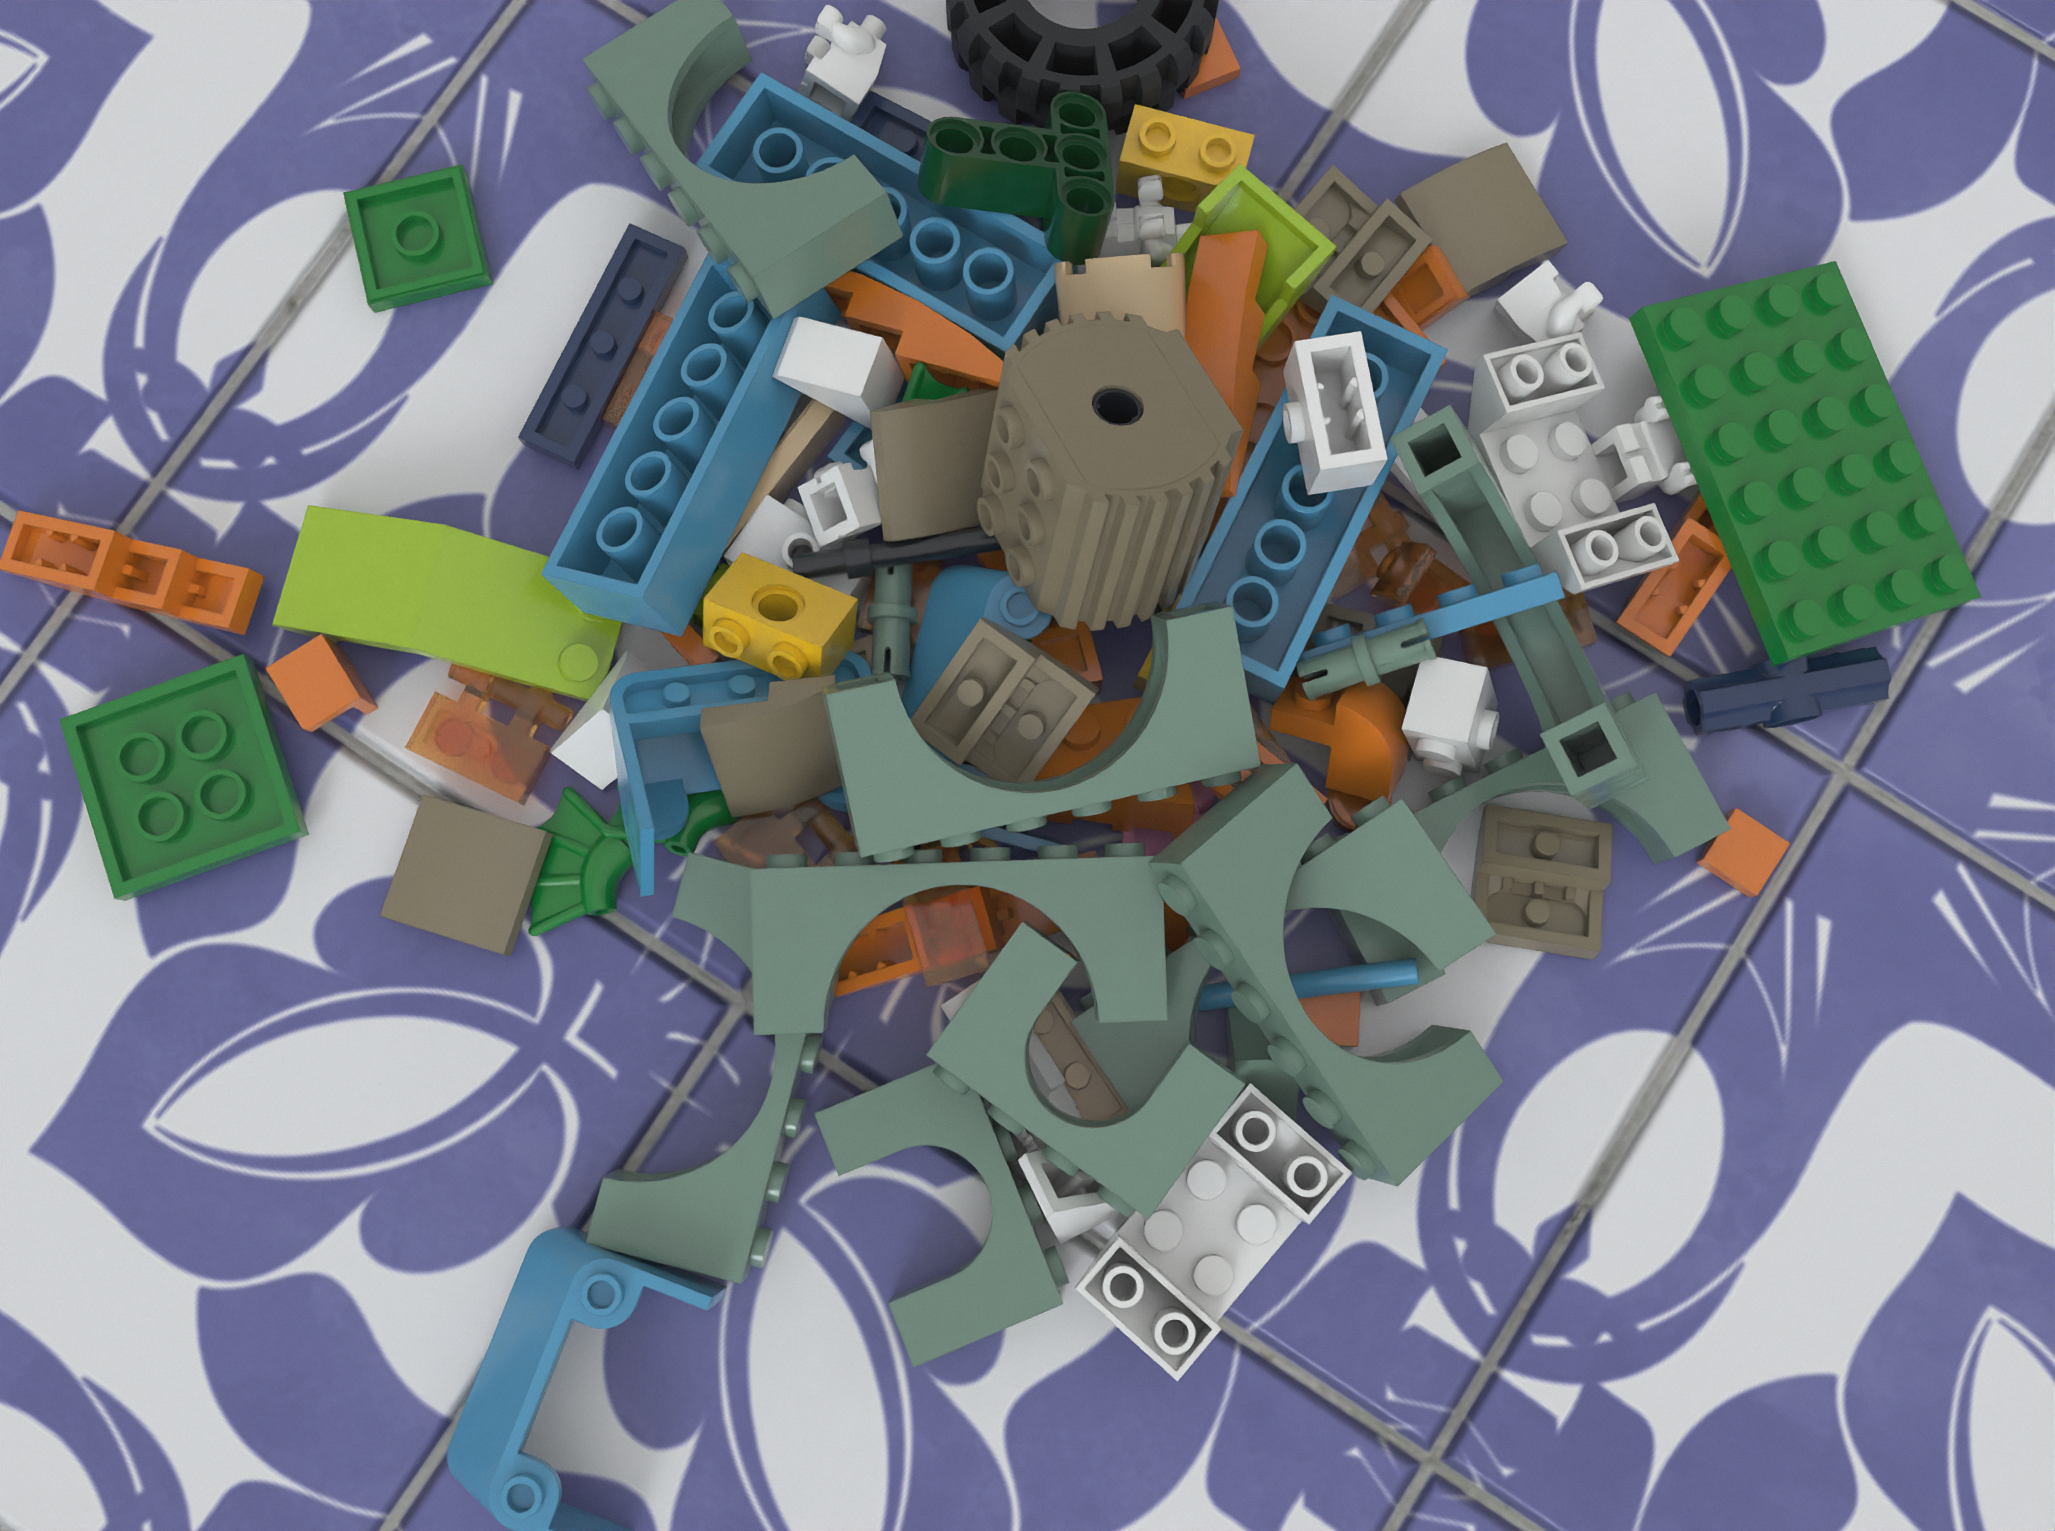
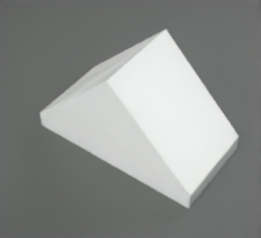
M800 316L794 318L772 375L775 379L870 429V410L895 404L905 378L899 363L883 337Z
M626 650L549 752L603 790L617 778L610 720L611 688L616 681L628 674L651 671L653 669Z
M1042 1151L1025 1153L1018 1160L1060 1244L1120 1214L1098 1196L1097 1191L1102 1185L1081 1169H1079L1075 1176H1071L1050 1162L1042 1154Z

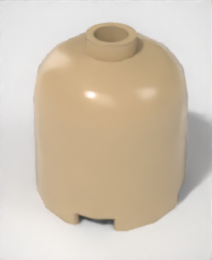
M1169 253L1166 255L1167 267L1151 268L1150 254L1085 259L1086 273L1073 274L1072 263L1070 262L1055 263L1054 274L1060 324L1062 326L1068 324L1069 315L1083 313L1087 320H1095L1096 312L1110 311L1115 320L1121 321L1124 320L1125 313L1142 316L1147 326L1164 332L1178 329L1186 340L1184 253Z

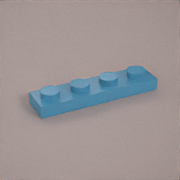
M1536 563L1500 575L1504 587L1478 595L1475 583L1436 595L1440 607L1414 615L1410 603L1373 615L1377 627L1352 635L1349 623L1312 634L1315 647L1302 651L1300 656L1301 659L1307 660L1351 645V637L1364 633L1368 639L1416 622L1417 619L1424 618L1430 636L1406 644L1405 647L1553 602L1565 598L1557 572L1552 571L1543 574L1540 564Z

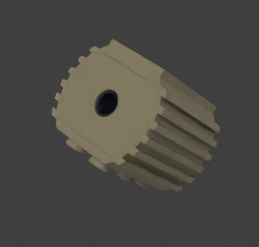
M1110 311L1096 312L1095 320H1087L1083 313L1069 315L1068 324L1063 326L1058 319L1051 320L1045 323L1042 335L1039 336L1035 329L1023 335L1020 352L1014 343L1005 352L981 480L983 494L977 501V513L981 526L988 536L995 535L1005 553L1007 570L1013 583L1019 588L1024 587L1036 610L1054 616L1060 627L1076 629L1078 621L1086 622L1090 631L1104 630L1106 621H1113L1117 628L1130 626L1132 617L1136 614L1141 622L1154 614L1157 603H1159L1162 610L1171 606L1177 590L1182 595L1190 582L1208 535L1243 429L1178 329L1164 332L1147 326L1142 316L1125 313L1123 321L1115 320Z

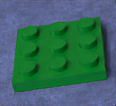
M245 654L59 719L114 899L127 901L309 835L254 661Z

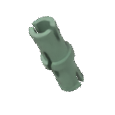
M913 564L875 569L874 605L867 607V621L873 625L871 674L876 675L889 672L890 675L895 676L896 682L909 681L911 678V672L909 671L911 626L917 624L918 610L911 606Z
M1424 618L1417 619L1416 622L1368 639L1364 633L1351 637V645L1307 660L1297 661L1296 665L1300 678L1308 679L1328 672L1326 676L1302 683L1309 701L1317 700V697L1363 681L1366 682L1367 686H1371L1381 682L1380 675L1428 659H1436V651L1430 639L1404 648L1406 644L1430 636Z

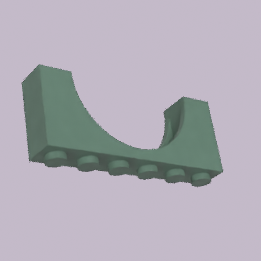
M676 0L582 59L594 81L592 85L586 88L587 93L602 117L606 121L614 116L617 118L612 123L619 137L632 155L637 154L641 150L643 151L644 155L640 157V160L660 191L668 186L671 187L672 191L668 193V196L688 227L696 222L700 224L701 228L697 230V234L712 259L717 264L727 259L731 264L726 269L727 273L743 299L749 303L757 298L773 319L903 237L886 190L855 155L809 176L775 183H743L726 180L701 170L689 161L691 137L706 104L730 77L753 61L734 15L721 0Z
M1451 405L1390 437L1418 495L1438 522L1472 583H1475L1478 594L1504 587L1500 575L1538 563L1477 443ZM1558 600L1492 620L1529 694L1541 724L1542 733L1540 736L1571 797L1587 808L1592 809L1651 781Z
M1212 601L1152 614L1153 652L1151 668L1145 690L1133 716L1112 743L1093 759L1069 772L1048 779L1021 782L995 780L971 773L946 760L933 750L916 731L903 706L896 681L889 672L821 686L854 842L861 858L873 855L875 862L896 861L913 855L915 853L914 845L940 840L943 847L962 846L979 840L981 838L980 830L1006 825L1007 831L1010 832L1027 831L1045 825L1047 823L1046 815L1072 810L1073 816H1092L1111 810L1113 808L1111 800L1137 795L1138 801H1157L1176 795V785L1201 780L1202 786L1215 787L1241 780L1242 770L1259 767L1261 764L1233 606Z
M1630 692L1611 700L1610 702L1651 781L1596 807L1608 813L1631 832L1644 847L1654 864L1673 859L1730 830L1731 827L1656 692L1636 702ZM1541 736L1539 738L1545 748L1524 758L1517 747L1484 764L1489 776L1469 786L1461 775L1428 792L1433 804L1413 814L1440 853L1457 826L1477 807L1492 799L1521 792H1550L1571 797ZM1347 832L1333 839L1334 842H1338L1339 840L1350 834V832ZM1326 908L1355 965L1416 957L1420 984L1368 990L1376 1006L1388 1004L1446 974L1444 969L1439 972L1429 958L1414 943L1386 924L1355 912Z
M1297 763L1261 765L1148 863L1161 881L1158 884V890L1164 901L1176 913L1185 916L1198 937L1195 939V945L1200 954L1210 965L1221 970L1233 987L1234 991L1231 997L1236 1007L1247 1019L1258 1024L1269 1040L1270 1044L1267 1050L1272 1060L1282 1071L1294 1077L1306 1096L1303 1098V1104L1308 1113L1320 1125L1328 1128L1341 1148L1337 1152L1345 1167L1359 1179L1367 1180L1369 1178L1398 1187L1504 1081L1471 1030L1431 1025L1419 1036L1393 1050L1374 1055L1355 1056L1329 1040L1311 1021L1297 998L1288 973L1284 952V914L1288 892L1300 860L1310 843L1332 819V816Z
M1384 795L1350 817L1357 826L1356 830L1336 843L1330 834L1326 833L1309 845L1300 860L1302 866L1296 869L1285 907V912L1306 908H1333L1373 918L1398 931L1414 943L1429 958L1439 972L1496 935L1495 930L1405 801L1400 799L1393 805H1390ZM1191 925L1186 928L1193 938L1191 941L1173 953L1165 943L1168 1021L1099 1023L1095 1019L1091 992L1079 1000L1086 1011L1071 1021L1129 1111L1145 1099L1188 1039L1197 1045L1199 1001L1213 966L1198 951L1195 945V939L1198 936Z
M1145 843L1104 844L1105 857L1078 858V845L1037 846L1038 860H1011L1010 847L970 848V862L943 863V849L914 850L915 853L902 859V864L875 865L873 855L861 858L859 852L834 853L835 866L808 867L807 854L766 855L767 868L750 869L754 1035L824 1033L828 1028L829 1004L837 972L846 953L862 930L877 915L901 899L922 890L948 885H977L1012 894L1034 906L1053 921L1069 940L1084 967L1093 997L1095 1019L1099 1023L1168 1021L1164 901L1158 890V884L1161 881L1148 863L1155 856H1145Z
M689 852L672 917L689 922L720 939L739 956L752 973L750 869L759 868L701 853ZM839 971L837 972L835 982L832 988L829 1010L832 1006L835 993L837 990L840 975ZM815 1033L775 1034V1065L766 1099L748 1130L733 1146L719 1156L702 1164L671 1172L645 1173L616 1169L603 1177L586 1243L742 1284L751 1273L753 1266L763 1268L773 1236V1229L763 1226L770 1201L780 1203L786 1187L790 1164L780 1162L786 1136L796 1139L799 1134L807 1100L797 1098L803 1072L813 1074L822 1047L823 1035Z

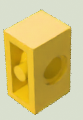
M1135 104L1119 159L1116 193L1139 198L1137 180L1140 177L1159 174L1162 180L1163 198L1158 201L1162 205L1195 213L1197 206L1239 164L1247 168L1255 135Z
M741 552L704 597L703 645L718 651L724 656L735 658L776 675L782 680L829 676L833 674L854 645L858 599Z

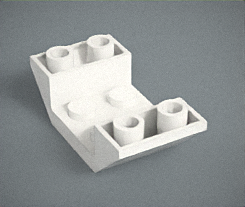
M1581 332L1480 356L1475 363L1468 432L1477 443L1543 573L1556 571L1561 587L1574 595L1671 566L1679 561L1655 503L1619 512L1616 502L1612 498L1610 488L1576 411L1577 408L1605 389Z
M1249 1083L1233 1101L1149 1220L1134 1210L1132 1215L1127 1217L1111 1236L1077 1283L1075 1290L1178 1382L1222 1329L1217 1324V1321L1301 1221L1310 1224L1351 1176L1352 1172Z

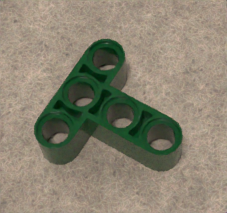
M1063 92L1057 94L1052 99L1045 128L960 117L935 119L928 125L917 179L919 192L931 202L943 206L1043 218L1044 240L1047 250L1062 262H1070L1072 265H1085V259H1093L1100 256L1115 204L1107 118L1104 107L1097 99L1088 94Z

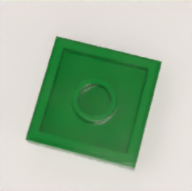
M463 164L343 192L367 303L374 313L493 284L470 180Z

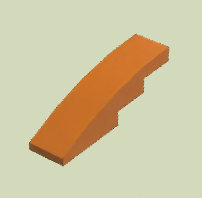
M1259 230L1200 236L1186 303L1185 341L1243 429L1221 497L1236 496L1262 385L1252 370L1265 317L1264 312L1255 300L1268 244Z
M848 271L824 287L841 311V316L846 318L851 330L883 337L892 354H895L907 382L910 380L915 364L922 362L939 382L957 388L965 386L970 391L979 388L999 389L1003 361L973 335L923 303L853 271Z
M1698 489L1669 533V538L1679 561L1671 566L1644 573L1614 622L1667 658L1672 655L1732 568L1700 489Z
M20 510L17 512L0 559V570L6 573L131 608L240 635H245L265 577L249 568L198 558L182 549L131 539L114 530Z
M976 886L923 904H911L877 915L862 930L852 943L838 970L840 972L834 998L1001 951L1023 921H1028L1047 936L1062 931L1046 915L1026 901L1012 894L983 886Z

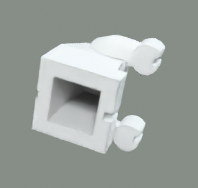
M825 5L815 24V32L818 35L814 36L805 53V63L809 66L805 71L798 93L850 122L877 78L887 45L881 39L887 28L879 18L873 15H867L860 26L853 21L845 25L842 23L843 16L839 10L831 5Z
M1157 174L1140 177L1137 180L1140 205H1136L1134 208L1117 209L1115 202L1101 249L1102 258L1150 254L1151 268L1160 267L1165 261L1166 255L1173 250L1191 225V223L1176 225L1174 207H1163L1158 201L1163 198L1161 176Z
M1547 260L1498 298L1493 312L1511 335L1521 344L1526 345L1582 332L1585 327L1583 322L1594 314V308L1603 300L1602 294L1591 282L1583 283L1569 296L1566 293H1562L1555 283L1559 273L1551 262Z
M1661 395L1647 398L1644 406L1636 412L1634 424L1626 423L1615 426L1591 445L1616 504L1638 498L1658 486L1665 494L1674 495L1685 487L1697 484L1671 420H1665L1670 417Z
M873 439L864 443L860 448V455L867 462L866 468L853 470L851 462L845 464L840 461L829 463L818 469L813 479L797 487L820 548L851 540L882 524Z

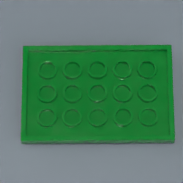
M1836 261L1643 306L1629 317L1631 326L1773 667L1929 617L1981 598Z

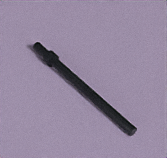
M982 527L913 539L869 544L868 537L842 541L843 548L792 555L794 573L808 579L847 573L848 580L874 576L873 569L1000 551L1002 548L995 535L988 536Z

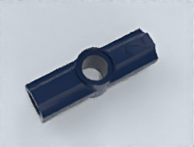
M1876 647L1859 648L1842 653L1836 652L1815 658L1805 656L1774 667L1771 660L1768 659L1751 665L1748 670L1689 680L1684 684L1683 707L1687 723L1692 726L1696 736L1732 731L1758 724H1763L1765 729L1777 728L1823 716L1822 713L1880 703L1889 699L1888 690L1892 679L1887 659L1879 654Z

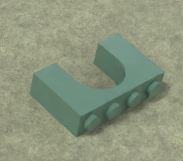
M1023 921L926 1054L938 1063L933 1073L956 1092L966 1095L971 1088L992 1103L987 1113L1010 1132L1020 1136L1026 1128L1047 1145L1043 1149L1042 1154L1062 1171L1075 1176L1079 1169H1081L1100 1183L1102 1186L1097 1191L1098 1196L1116 1211L1126 1217H1130L1134 1210H1136L1149 1220L1246 1084L1242 1077L1188 1039L1145 1099L1123 1115L1105 1120H1087L1071 1116L1055 1107L1040 1091L1032 1075L1029 1062L1030 1038L1041 1013L1080 959L1028 921Z
M938 1063L814 1113L838 1176L906 1148L928 1145L949 1149L967 1159L979 1171L988 1187L992 1202V1224L989 1234L977 1254L966 1264L952 1272L892 1296L888 1303L913 1368L1063 1305L1062 1296L1058 1288L1070 1283L1055 1245L1045 1250L1041 1247L1033 1225L1044 1221V1217L1030 1184L1028 1183L1018 1188L1008 1165L1009 1162L1019 1159L1009 1130L1000 1124L992 1125L983 1102L986 1099L970 1088L966 1095H962L942 1082L933 1073Z

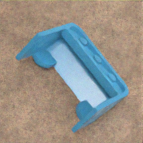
M961 564L946 568L935 578L930 589L909 669L911 678L909 681H906L901 699L909 719L912 718L981 617L997 623L1025 640L1037 637L1048 627L1053 616L1036 610L1024 587H1017L1011 580L1008 571ZM926 742L938 754L958 767L976 775L990 778L973 765L962 763L959 766ZM1006 825L980 830L981 837L1037 851V846L1061 845L1062 840L1029 831L1010 832L1007 831Z
M849 650L832 675L836 676L837 683L871 676L872 674L867 662L860 655ZM740 660L631 673L620 678L612 686L610 691V720L622 818L640 897L654 895V841L676 835L685 827L688 821L689 804L686 794L721 790L699 728L702 708L768 701L769 683L784 680ZM843 786L818 796L819 800L826 806L838 811L848 812Z
M556 1227L538 1235L526 1252L450 1441L447 1461L454 1478L495 1519L513 1531H633L630 1528L561 1502L562 1486L555 1469L546 1461L522 1451L574 1321L597 1329L615 1327L626 1321L634 1313L645 1287L701 1309L709 1310L723 1299L727 1286L674 1266L586 1243L588 1233L573 1227Z

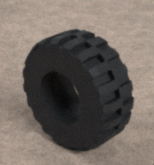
M946 0L947 28L951 32L952 51L959 68L967 72L969 71L970 86L982 100L990 102L994 99L999 103V114L1016 125H1020L1024 120L1038 128H1045L1052 99L1057 94L1063 92H1079L1088 94L1098 100L1106 112L1108 131L1115 130L1116 135H1121L1128 131L1135 104L1166 112L1174 104L1175 92L1182 93L1184 88L1188 89L1199 73L1201 58L1203 54L1207 55L1210 47L1219 0H1137V4L1117 21L1105 26L1089 29L1070 28L1057 24L1040 14L1028 0Z

